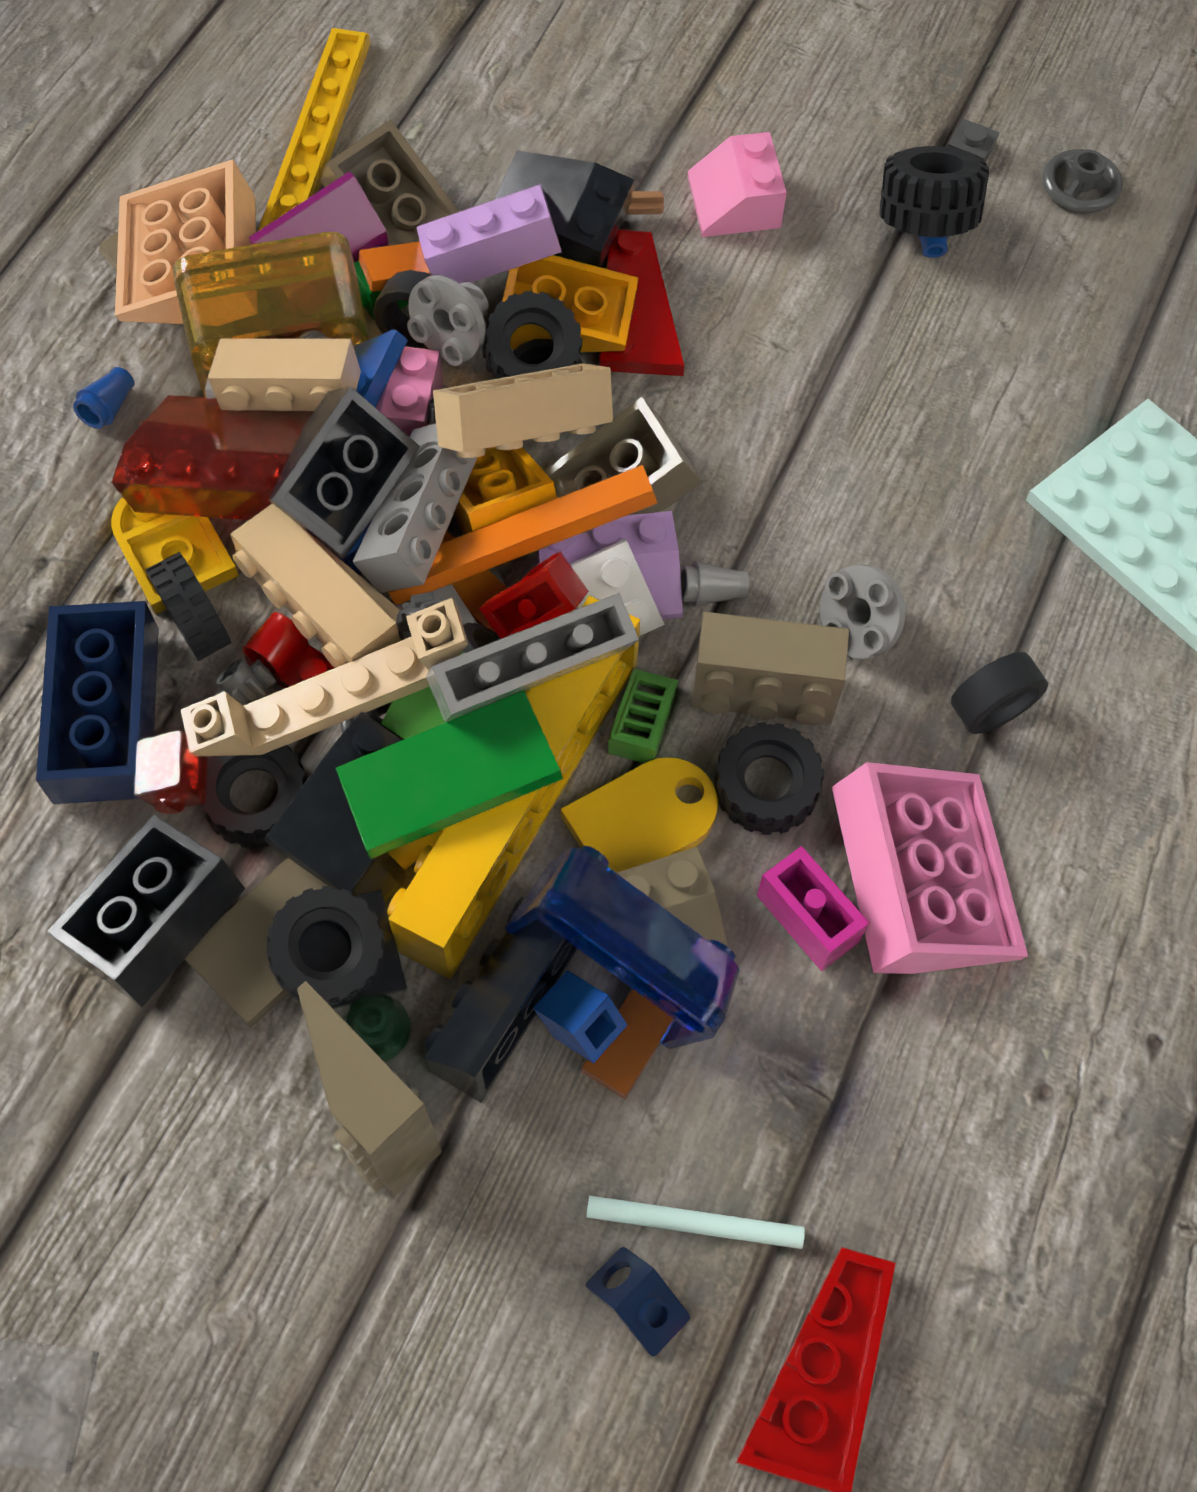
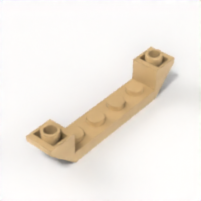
M449 598L406 616L411 637L247 705H241L228 693L222 692L181 709L190 753L194 756L263 755L356 717L361 712L366 713L429 687L426 675L431 666L461 655L468 645L455 600Z

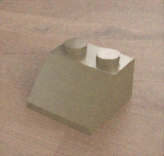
M698 847L602 877L601 900L633 986L636 983L645 986L729 957L730 953L716 892Z

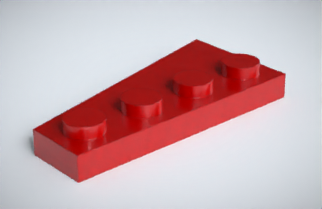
M618 230L609 249L607 269L638 277V283L624 351L600 352L599 366L610 367L611 372L684 376L685 365L652 232Z
M840 1248L735 1464L828 1492H852L896 1265L895 1262L847 1248Z

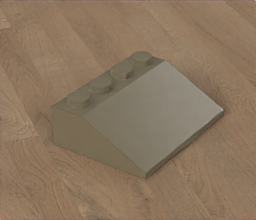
M305 981L297 988L329 1110L340 1127L333 1136L341 1144V1149L349 1157L348 1160L355 1167V1171L375 1193H378L385 1187L395 1198L442 1152L426 1107L417 1095Z

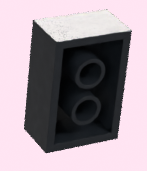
M153 815L47 932L75 960L136 1004L143 1007L246 888L221 857Z

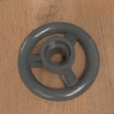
M1073 149L1059 153L1047 163L1043 171V185L1048 195L1057 204L1071 211L1093 213L1104 210L1113 205L1122 192L1123 180L1120 171L1110 159L1095 150ZM1062 165L1065 166L1071 175L1070 185L1064 191L1058 187L1055 181V173ZM1091 189L1108 191L1105 196L1099 199H1076L1081 192H1087Z

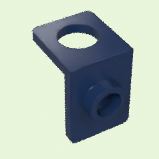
M621 1247L586 1283L588 1290L618 1315L644 1350L651 1356H656L690 1319V1314L657 1271L626 1247ZM624 1267L631 1268L628 1278L621 1285L611 1289L607 1288L608 1280L616 1271Z

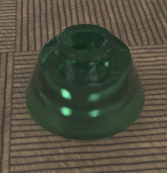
M369 995L360 998L348 1007L342 1017L384 1062L396 1057L405 1048L410 1037L411 1023L406 1009L399 1001L387 995Z

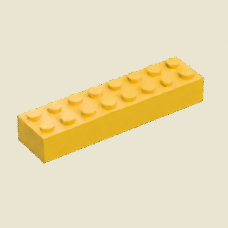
M588 596L582 607L600 600ZM629 614L639 638L640 619ZM639 640L623 652L525 691L561 770L563 779L442 829L441 831L443 832L433 847L427 845L422 850L414 867V872L417 874L407 889L402 887L396 892L387 911V915L390 916L388 920L399 953L450 980L452 979L625 687L633 669L636 668Z

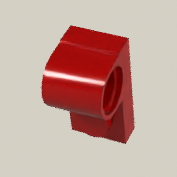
M560 551L535 566L518 583L486 600L479 610L500 639H503L573 611L589 591Z
M273 612L242 647L246 662L251 666L259 659L274 675L276 684L284 689L334 669L323 653L309 645L308 639L300 633L293 621L278 612Z

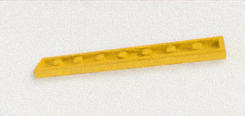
M338 28L331 29L257 232L319 192L325 164L330 161L370 47L369 33Z

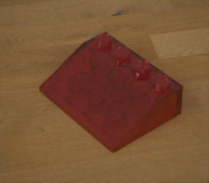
M168 395L124 443L111 483L134 512L250 520L272 504L269 501L272 491L303 427L314 411L221 410L216 398L207 399L206 397Z

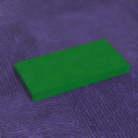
M524 690L336 767L363 844L371 859L563 779L561 770Z

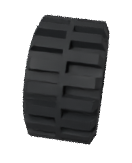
M922 146L896 152L894 155L889 156L884 164L879 215L889 226L913 235L945 237L966 233L968 230L978 227V223L982 221L989 167L979 157L950 147Z

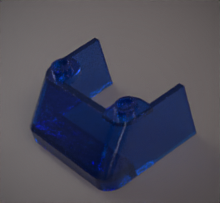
M583 846L581 849L570 847L552 860L504 929L510 934H514L535 919L540 920L675 1019V1022L661 1043L666 1048L673 1049L714 1038L726 1019L740 972L738 965L734 961L736 958L735 953L719 941L706 940L608 867L609 861L596 849L589 846Z

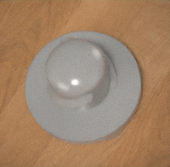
M441 275L426 277L417 283L410 293L409 314L411 319L407 323L408 331L415 341L424 343L430 350L440 351L441 358L453 366H459L475 356L484 345L486 332L484 318L487 316L489 309L487 298L484 292L473 283L462 282L459 284L453 279Z
M853 565L834 572L826 579L825 589L821 597V626L849 629L847 656L858 659L879 656L888 651L897 642L903 630L905 604L900 588L888 573L872 565Z

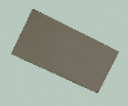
M289 858L283 861L226 912L184 959L250 1028L289 993L276 982V978L271 973L268 964L267 936L275 914L285 906L286 901L294 896L296 898L304 890L310 888L317 890L322 889V886H327ZM376 861L351 894L358 896L382 890L384 902L386 903L400 889V884Z

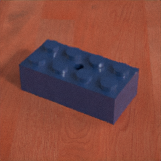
M146 601L49 606L36 782L52 804L151 798L159 628Z

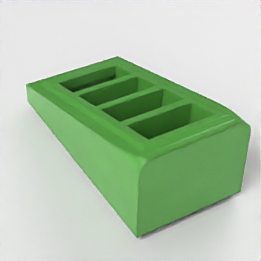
M633 669L610 733L608 754L641 763L656 759L679 680ZM641 684L664 690L665 692L661 696L638 690ZM639 699L658 704L660 707L659 710L634 704V701ZM630 713L655 719V722L652 724L629 718ZM627 727L650 733V736L646 738L625 732V729Z

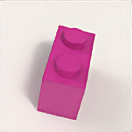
M802 846L762 875L757 897L821 972L861 941L869 922Z

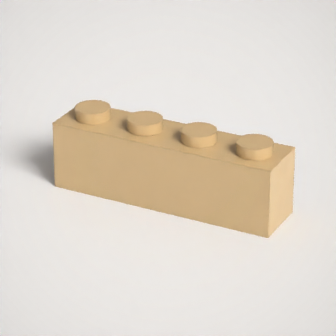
M582 363L433 390L438 447L457 451V456L460 458L485 455V448L494 446L499 450L518 449L523 447V440L533 439L536 442L556 441L560 439V433L567 431L570 434H590L596 431V425L613 422L610 367Z
M271 504L230 533L237 552L233 555V559L239 569L248 578H252L255 575L263 583L262 589L275 607L280 609L285 606L293 614L291 617L292 621L305 638L310 640L312 637H315L323 645L321 648L322 652L334 668L400 641L397 623L298 523L274 504Z

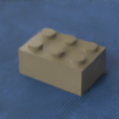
M703 612L691 707L702 708L704 711L713 714H723L728 711L747 713L754 718L762 720L780 717L796 719L799 723L805 725L831 724L845 683L849 629Z

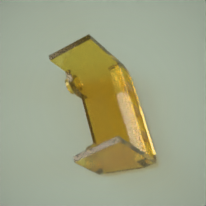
M322 232L182 257L173 266L174 285L191 359L205 400H208L205 393L206 383L220 339H255L322 327L323 334L330 339H351L353 345L369 340L350 243L340 233Z

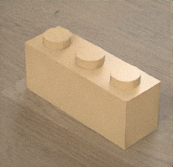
M220 339L208 380L221 410L315 411L328 391L349 386L356 391L361 370L351 339Z

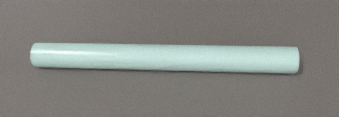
M590 1195L586 1218L802 1249L804 1243L805 1228L803 1226Z

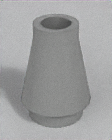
M694 561L692 565H683L680 571L682 602H691L693 607L735 598H746L748 595L749 576L747 571H736Z

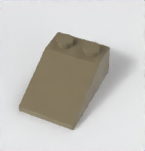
M391 119L325 164L320 181L326 187L344 174L351 172L387 231L389 246L418 242L420 240L417 226L459 212Z
M643 397L614 417L613 422L606 423L544 470L554 482L556 495L559 498L643 465L658 503L629 515L662 511L703 482L664 420Z

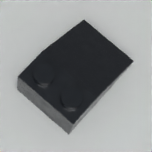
M517 150L494 199L542 184L562 251L554 255L601 268L631 203L635 179L595 162Z
M351 386L328 391L303 427L269 501L340 558H346L420 446Z
M361 712L333 744L266 835L264 841L327 886H333L332 889L342 891L343 888L352 892L381 855L372 859L369 857L336 767L402 740Z

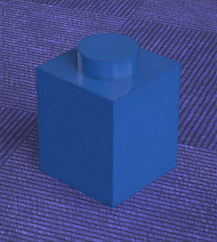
M568 970L533 1007L555 1039L593 1064L627 1026V1023L609 995Z

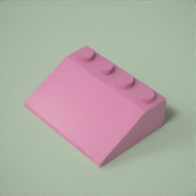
M866 762L832 786L859 911L869 922L864 933L873 973L917 974L1016 961L1028 957L980 774Z

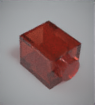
M178 730L137 740L134 795L155 807L156 811L165 814L181 813L185 811L186 807L206 803L207 756H194L190 753L186 733Z

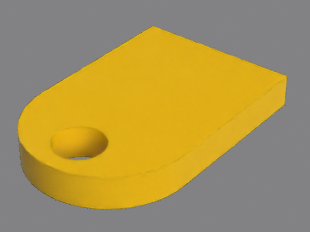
M151 481L134 487L116 504L111 519L113 534L155 614L167 608L145 569L178 552L185 558L204 592L239 576L235 564L195 494L187 487L171 481ZM156 500L161 502L158 509L153 512L143 513L139 511L141 505L147 501Z
M658 758L636 767L561 808V818L602 880V877L698 846L706 839L714 826L718 799L712 781L698 766L678 758ZM693 785L701 791L703 797L696 803L688 804L679 800L675 792L681 786Z

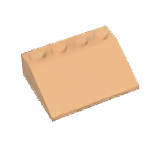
M233 159L120 196L115 316L119 321L220 326L258 314L257 269L249 242V237L256 233L255 195Z

